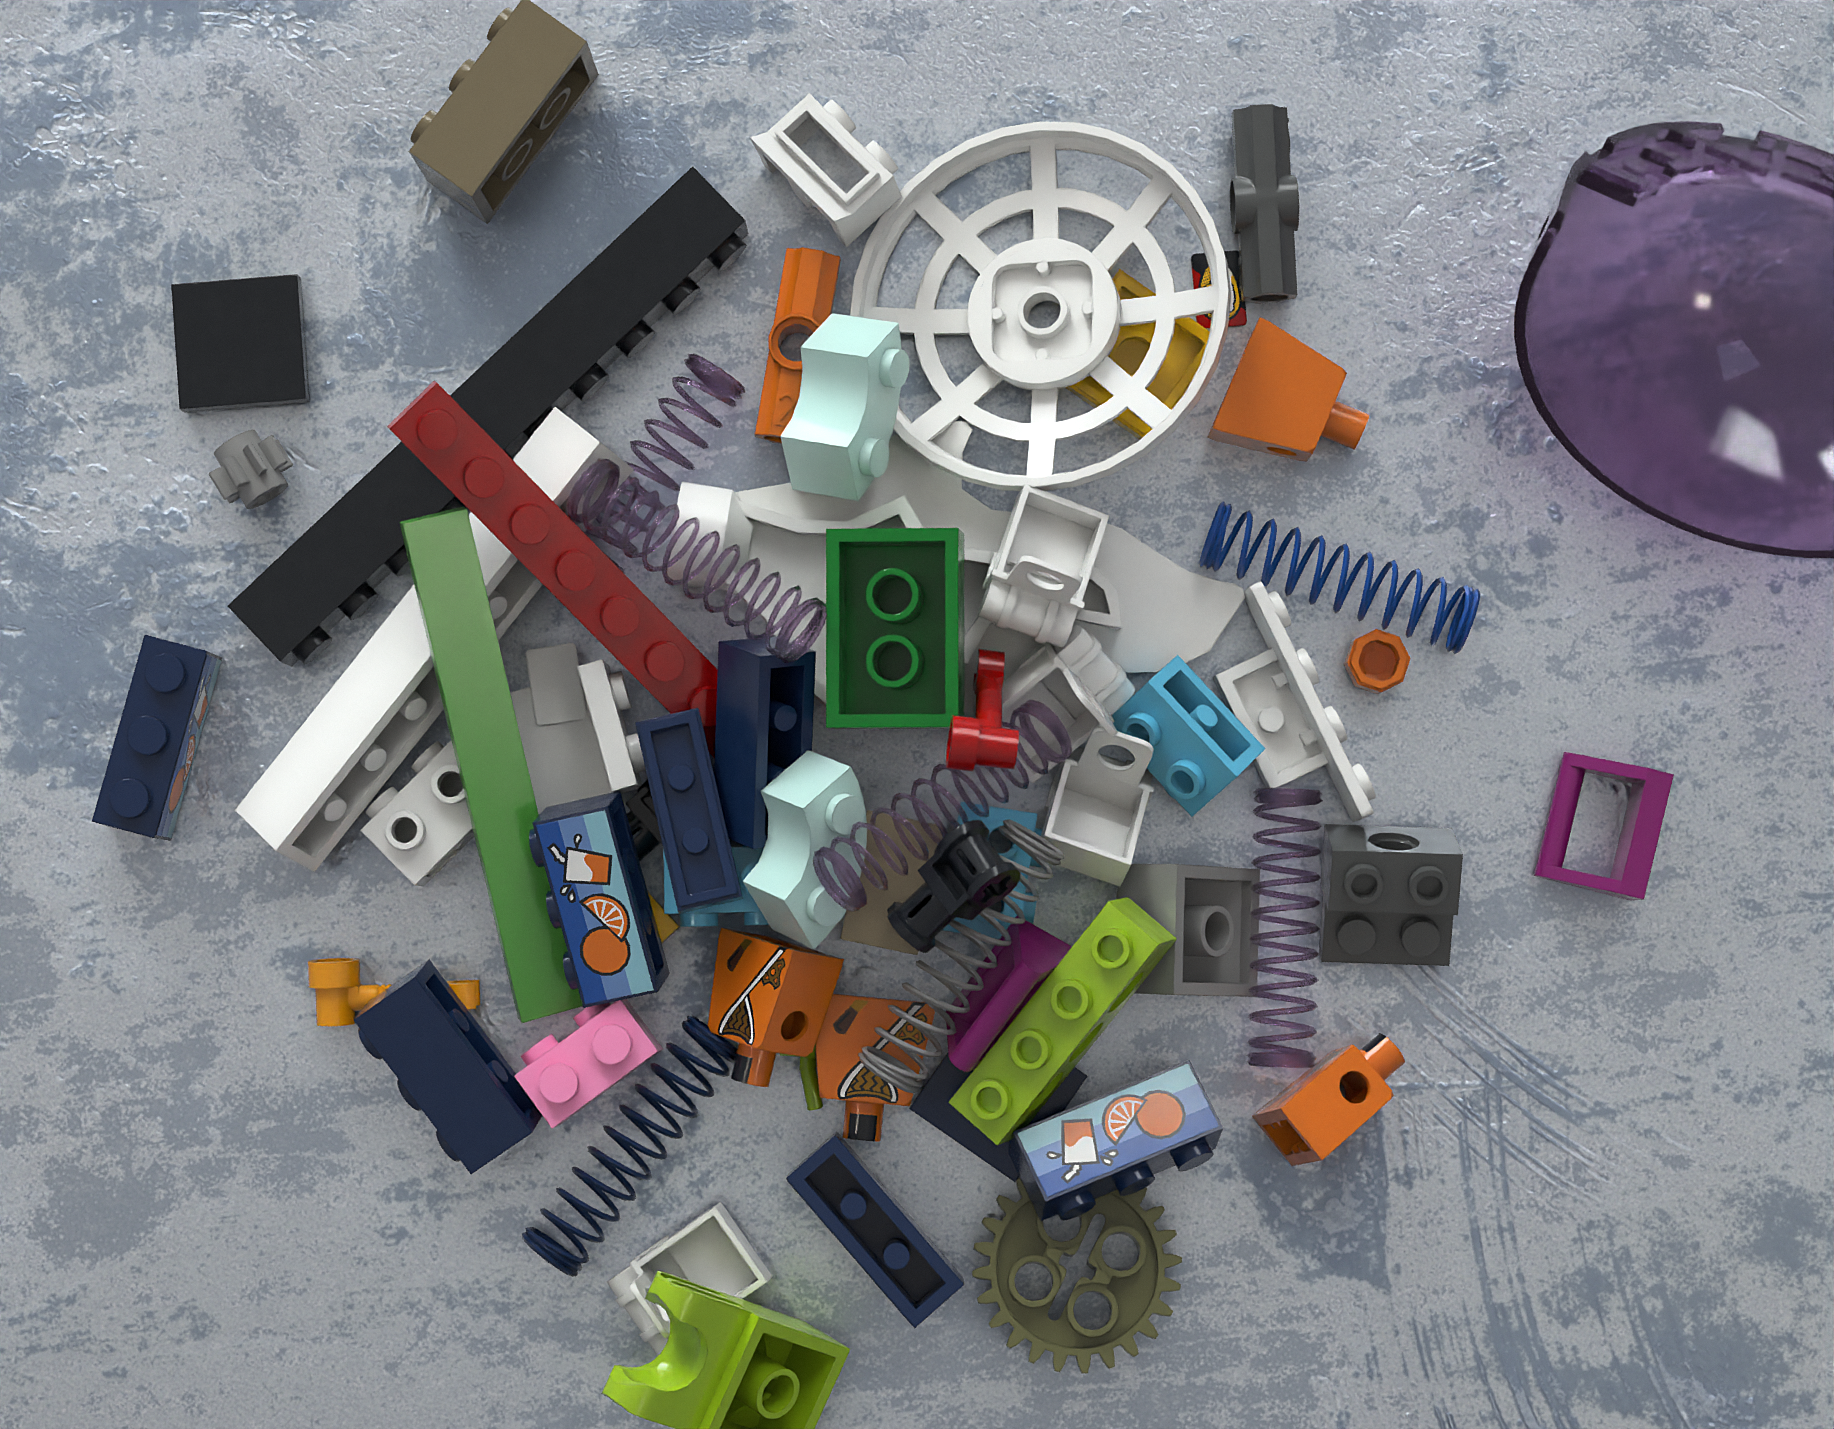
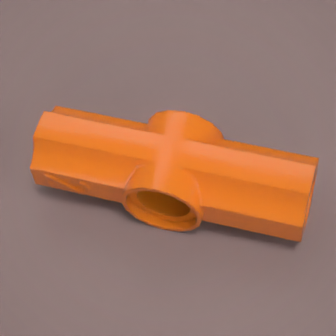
M804 247L786 249L774 324L768 336L769 353L755 429L756 438L782 444L780 436L791 421L800 396L803 370L802 361H791L785 358L780 352L782 342L794 333H803L810 337L832 314L841 263L839 256L822 250Z

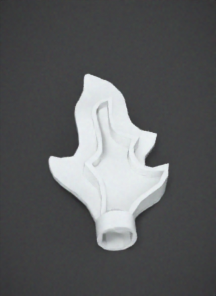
M955 421L931 441L946 453L963 460V451L973 429L966 421ZM898 434L890 439L888 445L889 462L885 472L878 478L874 477L859 501L793 490L791 483L739 492L701 484L681 483L672 532L666 583L716 591L722 589L738 595L765 621L774 637L816 651L814 697L825 707L826 529L959 528L964 533L965 714L976 718L971 707L976 704V695L973 691L974 673H977L978 649L1005 652L1003 679L1005 681L1020 668L1018 662L1041 644L1034 641L1032 636L1008 627L1005 629L998 628L994 622L978 617V611L986 592L982 587L995 551H999L1011 512L991 510L962 489V479L933 466L907 446ZM1107 523L1082 602H1085V605L1076 617L1074 624L1081 625L1089 635L1095 636L1101 643V649L1113 663H1118L1126 673H1158L1177 655L1186 663L1209 652L1244 601L1245 594L1243 588L1234 583L1218 581L1187 571L1122 528Z

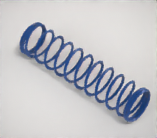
M1224 501L1219 504L1201 553L1200 567L1205 566L1206 569L1212 567L1214 572L1220 569L1235 537L1247 518L1236 573L1238 580L1245 576L1258 547L1271 527L1269 545L1261 577L1264 587H1267L1282 555L1295 535L1293 555L1285 586V594L1290 596L1312 552L1319 543L1318 560L1309 596V602L1312 605L1317 601L1335 562L1344 550L1342 570L1333 605L1334 613L1340 611L1359 570L1368 559L1367 575L1357 615L1359 622L1364 619L1382 580L1392 567L1391 586L1381 624L1382 629L1388 628L1405 590L1417 574L1415 596L1405 634L1406 637L1412 636L1428 600L1436 587L1441 583L1440 601L1430 645L1431 647L1436 645L1451 610L1464 592L1454 614L1446 642L1448 652L1453 651L1456 654L1463 648L1480 601L1479 589L1474 590L1473 587H1468V585L1460 587L1445 608L1447 583L1444 577H1439L1430 585L1420 602L1423 575L1418 568L1408 574L1395 596L1398 582V565L1395 560L1388 562L1383 567L1371 588L1374 571V558L1371 552L1362 555L1346 582L1350 560V550L1347 543L1336 549L1321 576L1326 546L1323 535L1316 537L1311 542L1296 570L1301 546L1299 527L1290 530L1271 564L1277 535V524L1274 518L1267 521L1262 527L1247 556L1253 524V516L1250 510L1240 516L1222 550L1232 506L1231 504L1226 505Z

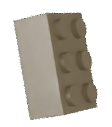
M521 0L514 10L507 7L497 16L487 34V39L490 41L488 46L476 62L468 59L459 67L449 84V91L452 92L450 97L438 113L430 110L422 117L410 138L414 145L409 150V153L426 180L486 224L490 222L599 75L587 41L530 0Z

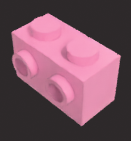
M627 999L615 1001L613 1004L605 1003L586 1007L573 1017L579 1029L559 1043L553 1034H550L520 1056L527 1067L514 1075V1077L552 1129L561 1125L663 1050Z

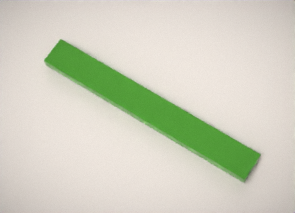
M460 507L401 521L399 523L518 1019L521 1023L582 1007L579 990H572L565 977L563 955L568 950L562 929H555L548 915L546 894L551 889L545 867H538L535 864L530 850L529 832L531 829H534L532 822L539 814L467 508Z

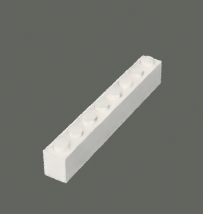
M556 407L553 408L513 459L583 532L586 531L634 470ZM471 512L469 514L470 524L496 635L499 640L543 584ZM414 584L235 809L275 851L314 872L444 710Z

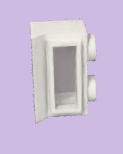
M809 93L768 132L750 137L764 166L771 173L778 169L788 179L797 197L808 208L814 205L830 221L838 239L848 247L902 197L892 175L898 170V167L878 143L871 141L864 147L850 134L856 129V126L836 102L830 100L822 106Z

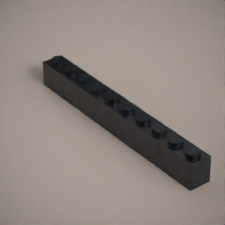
M692 166L450 396L513 460V457L522 449L554 407L562 411L576 397L584 402L593 396L609 378L605 370L621 354H624L627 358L636 355L653 338L655 331L651 326L668 310L676 315L685 309L701 290L696 284L714 266L720 272L725 270L743 253L747 245L742 240L749 234L746 220ZM401 441L240 593L228 607L280 662L291 667L298 660L304 665L308 664L319 656L331 643L332 638L327 633L345 616L351 621L356 619L376 601L379 594L374 588L391 572L398 577L410 569L399 522L455 508L467 507Z

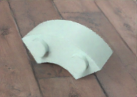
M832 313L801 346L803 371L800 396L792 419L780 437L793 490L859 501L874 477L882 476L889 462L888 445L896 420L900 390L909 373V357L906 351L901 348L899 323Z
M808 750L761 790L768 811V838L759 862L743 880V883L772 930L815 949L843 918L855 892L866 852L867 819L863 795L852 768Z

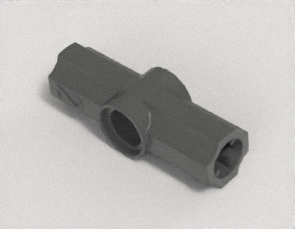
M1262 104L1235 109L1231 115L1235 178H1231L1230 216L1233 234H1238L1242 301L1254 303H1277L1295 299L1298 294L1294 231H1298L1299 191L1296 175H1291L1290 136L1287 107Z

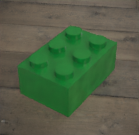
M959 528L826 529V728L949 729L952 715L965 717L964 533Z

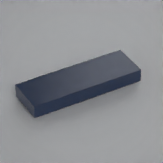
M699 708L635 722L679 914L743 899Z

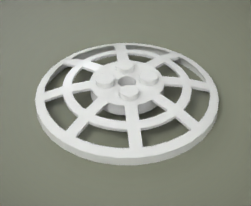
M1033 122L1003 127L969 139L933 160L906 183L900 191L902 197L881 215L865 244L854 278L850 316L899 323L900 334L914 335L915 346L922 369L934 391L942 399L914 422L910 421L898 405L893 430L907 446L933 466L966 482L998 490L1021 491L1024 484L1043 491L1077 487L1112 475L1147 455L1177 429L1199 402L1218 366L1228 333L1231 304L1228 262L1211 215L1196 190L1171 163L1144 144L1109 129L1076 122ZM1056 150H1077L1109 157L1138 170L1151 181L1131 207L1125 210L1117 203L1095 193L1072 188H1058ZM1030 152L1032 190L1019 191L994 200L972 213L963 222L936 197L950 183L979 166L1009 155ZM1170 197L1185 212L1200 238L1210 268L1211 286L1175 293L1174 280L1167 259L1156 239L1147 229ZM1059 210H1071L1089 214L1113 226V229L1091 253L1078 244L1059 239ZM1033 211L1034 239L1016 244L997 256L978 238L984 231L1003 220ZM918 214L944 241L937 248L924 271L916 295L915 309L877 307L879 287L888 260L904 230ZM1134 244L1149 266L1155 284L1156 296L1120 300L1109 271ZM961 256L980 274L970 294L968 309H936L943 281L953 263ZM1043 301H1053L1060 305L1059 318L1053 325L1040 329L1028 324L1029 313L1036 304ZM1212 313L1210 334L1200 366L1184 395L1171 410L1146 389L1155 379L1167 357L1174 334L1175 319ZM1156 322L1149 350L1139 369L1131 377L1108 357L1116 343L1120 326ZM935 335H970L972 343L984 361L957 387L952 383L941 363ZM1090 375L1113 395L1107 402L1086 414L1057 422L1058 389L1074 385ZM1004 380L1018 388L1032 390L1031 423H1020L997 417L979 408L976 404ZM1127 408L1152 428L1138 442L1107 460L1075 471L1053 474L1055 447L1058 440L1070 439L1093 431L1118 417ZM961 417L970 425L993 436L1017 442H1029L1027 475L1004 474L976 467L946 453L931 440Z

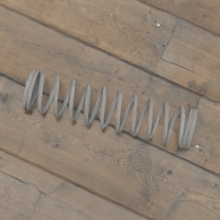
M1010 819L1004 820V825L999 826V832L1031 856L1047 874L1024 867L1000 855L1003 861L1012 862L1020 872L1029 876L1045 880L1051 879L1053 873L1047 863L1055 866L1060 865V860L1064 859V854L1046 839L1023 825ZM1021 874L1019 881L1028 888L1033 896H1028L1014 890L1008 895L1026 902L1039 900L1036 888ZM1008 896L1002 900L1015 911L1019 918L1006 916L988 907L979 914L1001 933L1005 941L981 934L955 920L949 923V925L977 945L989 957L992 963H986L966 956L935 939V947L961 965L976 980L978 985L964 983L937 971L921 960L916 961V966L935 977L951 990L963 1003V1008L939 1001L907 982L902 983V987L906 991L917 996L934 1009L951 1028L950 1030L922 1022L910 1016L899 1007L888 1005L892 1013L906 1020L924 1034L937 1049L936 1052L910 1045L881 1027L874 1028L878 1035L897 1045L919 1065L923 1073L916 1074L908 1066L877 1048L863 1047L861 1048L862 1052L858 1054L859 1059L875 1075L909 1093L919 1092V1087L923 1086L922 1079H926L929 1074L927 1066L918 1055L940 1057L943 1054L940 1043L930 1032L940 1035H953L956 1033L955 1024L944 1010L954 1013H966L970 1010L968 1000L957 987L969 991H979L984 988L981 977L969 964L984 969H992L998 966L995 955L982 941L1004 947L1012 943L1009 933L994 918L1011 924H1022L1025 922L1023 911Z

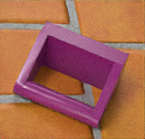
M1564 752L1534 876L1630 901L1644 900L1674 774ZM1585 772L1632 784L1610 878L1562 868Z
M1027 920L1022 924L1009 925L1006 931L1009 933L1012 943L1005 947L995 945L991 950L996 957L998 966L992 969L978 967L976 970L982 979L984 988L979 991L961 990L968 1000L970 1010L966 1013H954L946 1010L956 1028V1033L947 1035L948 1056L955 1067L964 1072H969L978 1066L1071 949L1069 944ZM1001 936L999 940L1005 941V938ZM988 956L983 960V962L992 963ZM973 977L967 982L971 985H978ZM958 997L951 1004L956 1007H964ZM946 1022L947 1030H950L951 1028Z

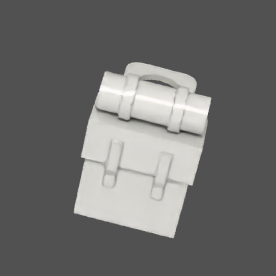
M1024 484V487L1015 499L999 551H995L982 587L986 592L978 611V617L994 622L998 628L1005 629L1008 627L1032 636L1036 642L1042 644L1048 642L1063 648L1070 636L1076 617L1084 608L1085 602H1082L1109 515Z
M1079 624L1073 625L1067 643L1063 648L1055 647L1048 642L1041 643L1018 662L1020 668L1003 681L1002 728L1019 730L1016 765L1032 783L1036 782L1088 740L1094 728L1104 727L1112 737L1118 734L1113 725L1115 721L1111 714L1123 706L1135 691L1134 685L1126 677V671L1118 663H1113L1101 649V643L1093 635H1089ZM975 704L973 707H971V709H972V711H973V713H974V715H975V717H976V704Z
M1097 727L1092 730L1085 748H1076L1061 761L1052 781L1044 808L1047 815L1041 837L1053 844L1064 854V859L1060 860L1061 864L1058 866L1120 887L1131 866L1144 812L1154 790V787L1150 786L1153 775L1149 770H1146L1154 749L1145 740L1117 731L1118 734L1112 737L1104 727ZM1106 745L1122 746L1133 754L1135 761L1126 760V762L1100 754L1098 751Z
M719 1202L671 1237L665 1236L630 1262V1266L611 1278L607 1283L617 1296L615 1300L620 1308L624 1307L641 1331L639 1335L644 1343L648 1341L658 1356L668 1341L670 1319L660 1305L645 1299L657 1271L675 1275L740 1299L745 1298L768 1282L772 1275L723 1204Z

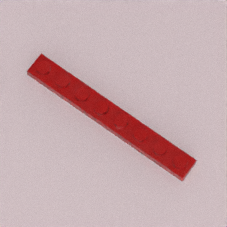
M434 380L387 427L671 714L699 708L709 753L715 758L718 669Z

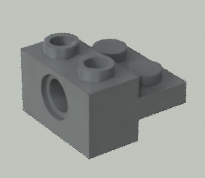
M1325 824L1320 882L1323 891L1319 942L1321 962L1449 966L1453 916L1458 915L1463 853L1452 828Z

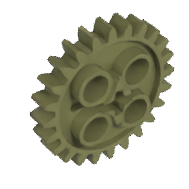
M1018 1178L1016 1185L1021 1199L1015 1203L1009 1198L999 1195L996 1201L1005 1214L1003 1220L1000 1221L986 1217L982 1220V1225L995 1235L993 1242L974 1243L973 1250L989 1257L990 1261L989 1265L973 1270L972 1277L980 1280H989L992 1287L977 1298L978 1304L997 1303L1000 1309L989 1322V1326L996 1328L1009 1322L1014 1330L1009 1336L1006 1346L1011 1349L1024 1339L1031 1342L1028 1362L1032 1364L1041 1357L1045 1350L1053 1352V1368L1056 1372L1062 1370L1068 1355L1076 1356L1081 1374L1088 1373L1091 1355L1097 1353L1108 1369L1115 1367L1113 1348L1119 1345L1132 1357L1137 1356L1139 1353L1133 1335L1140 1332L1146 1337L1156 1339L1159 1334L1148 1319L1152 1313L1170 1317L1173 1313V1310L1159 1299L1161 1292L1179 1291L1181 1288V1284L1164 1277L1166 1268L1182 1263L1181 1256L1165 1254L1162 1245L1177 1235L1176 1230L1157 1231L1153 1224L1165 1211L1164 1207L1158 1206L1144 1211L1140 1203L1145 1197L1146 1187L1126 1196H1120L1118 1190L1096 1198V1205L1086 1213L1078 1216L1080 1228L1076 1237L1069 1241L1060 1242L1053 1240L1047 1235L1043 1221H1040L1021 1179ZM1096 1214H1101L1105 1218V1224L1086 1263L1089 1268L1095 1270L1091 1280L1081 1277L1075 1283L1058 1320H1051L1048 1317V1311L1067 1272L1064 1266L1058 1264L1062 1254L1067 1257H1073L1076 1254L1093 1217ZM1123 1234L1134 1241L1137 1246L1138 1256L1133 1267L1128 1270L1118 1271L1105 1263L1102 1258V1246L1109 1236ZM1035 1263L1042 1265L1051 1275V1291L1041 1300L1031 1301L1025 1299L1018 1293L1015 1287L1016 1273L1026 1264ZM1084 1293H1098L1109 1304V1319L1100 1329H1085L1078 1324L1074 1317L1073 1308L1075 1301Z

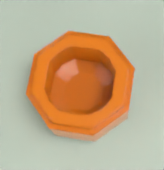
M1375 629L1351 642L1344 666L1355 687L1379 694L1403 682L1411 658L1399 636Z

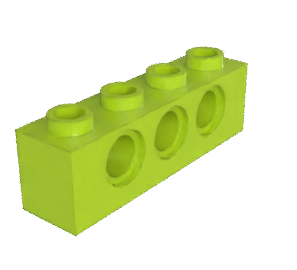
M1129 897L1108 901L948 1103L996 1145L1011 1140L1014 1131L1029 1125L1176 942L1177 938Z

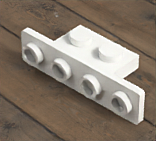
M1261 581L1249 586L1244 591V600L1269 650L1215 675L1213 680L1226 707L1265 747V750L1253 763L1267 792L1325 765L1351 820L1355 822L1374 814L1369 803L1370 800L1376 797L1372 783L1364 768L1359 763L1351 766L1341 745L1342 742L1347 740L1343 723L1332 706L1323 708L1313 688V685L1319 683L1318 673L1306 650L1301 648L1295 651L1285 630L1286 627L1291 625V619L1283 600L1275 590L1267 593Z

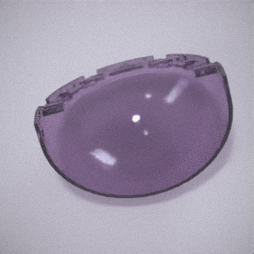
M1658 122L1639 125L1607 137L1601 149L1591 155L1585 151L1572 165L1540 228L1519 287L1514 314V340L1517 361L1525 386L1537 411L1552 434L1591 475L1623 499L1664 522L1708 540L1740 549L1779 556L1834 558V154L1762 130L1758 132L1754 140L1722 135L1725 130L1721 123Z

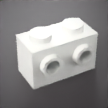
M452 740L445 747L437 741L425 750L411 766L417 775L400 792L393 786L383 792L366 810L365 813L371 820L360 830L416 886H425L474 837Z

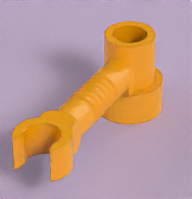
M325 958L308 961L309 988H315L317 1026H346L355 1024V1011H361L371 999L391 986V984L387 986L385 984L381 986L378 984L362 985L360 981L359 958ZM479 980L446 981L467 1009H476V1006L480 1005Z

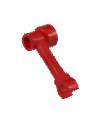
M978 649L977 673H974L973 691L976 695V718L952 715L946 750L947 769L973 772L975 765L1011 770L1015 768L1019 730L1002 728V687L1005 652Z

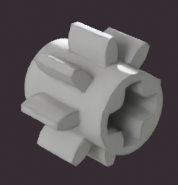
M248 430L232 437L214 452V456L221 467L211 471L209 476L223 499H227L229 503H233L241 498L247 509H253L274 499L288 487V483L281 472L292 467L293 463L279 440H275L273 435L262 441L255 430Z

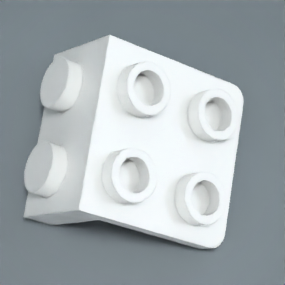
M603 659L577 666L581 677L586 717L584 719L539 726L535 720L531 687L510 692L539 815L549 806L621 791V794L637 790L642 785L639 772L646 771L638 734L628 735L622 713L623 710L632 708L622 671L611 673L610 666Z

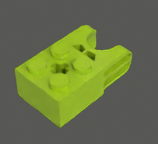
M657 1271L645 1299L660 1305L666 1311L670 1319L668 1341L662 1352L648 1364L640 1367L614 1365L601 1394L607 1396L614 1403L635 1416L675 1429H815L850 1352V1348L803 1320L675 1275Z

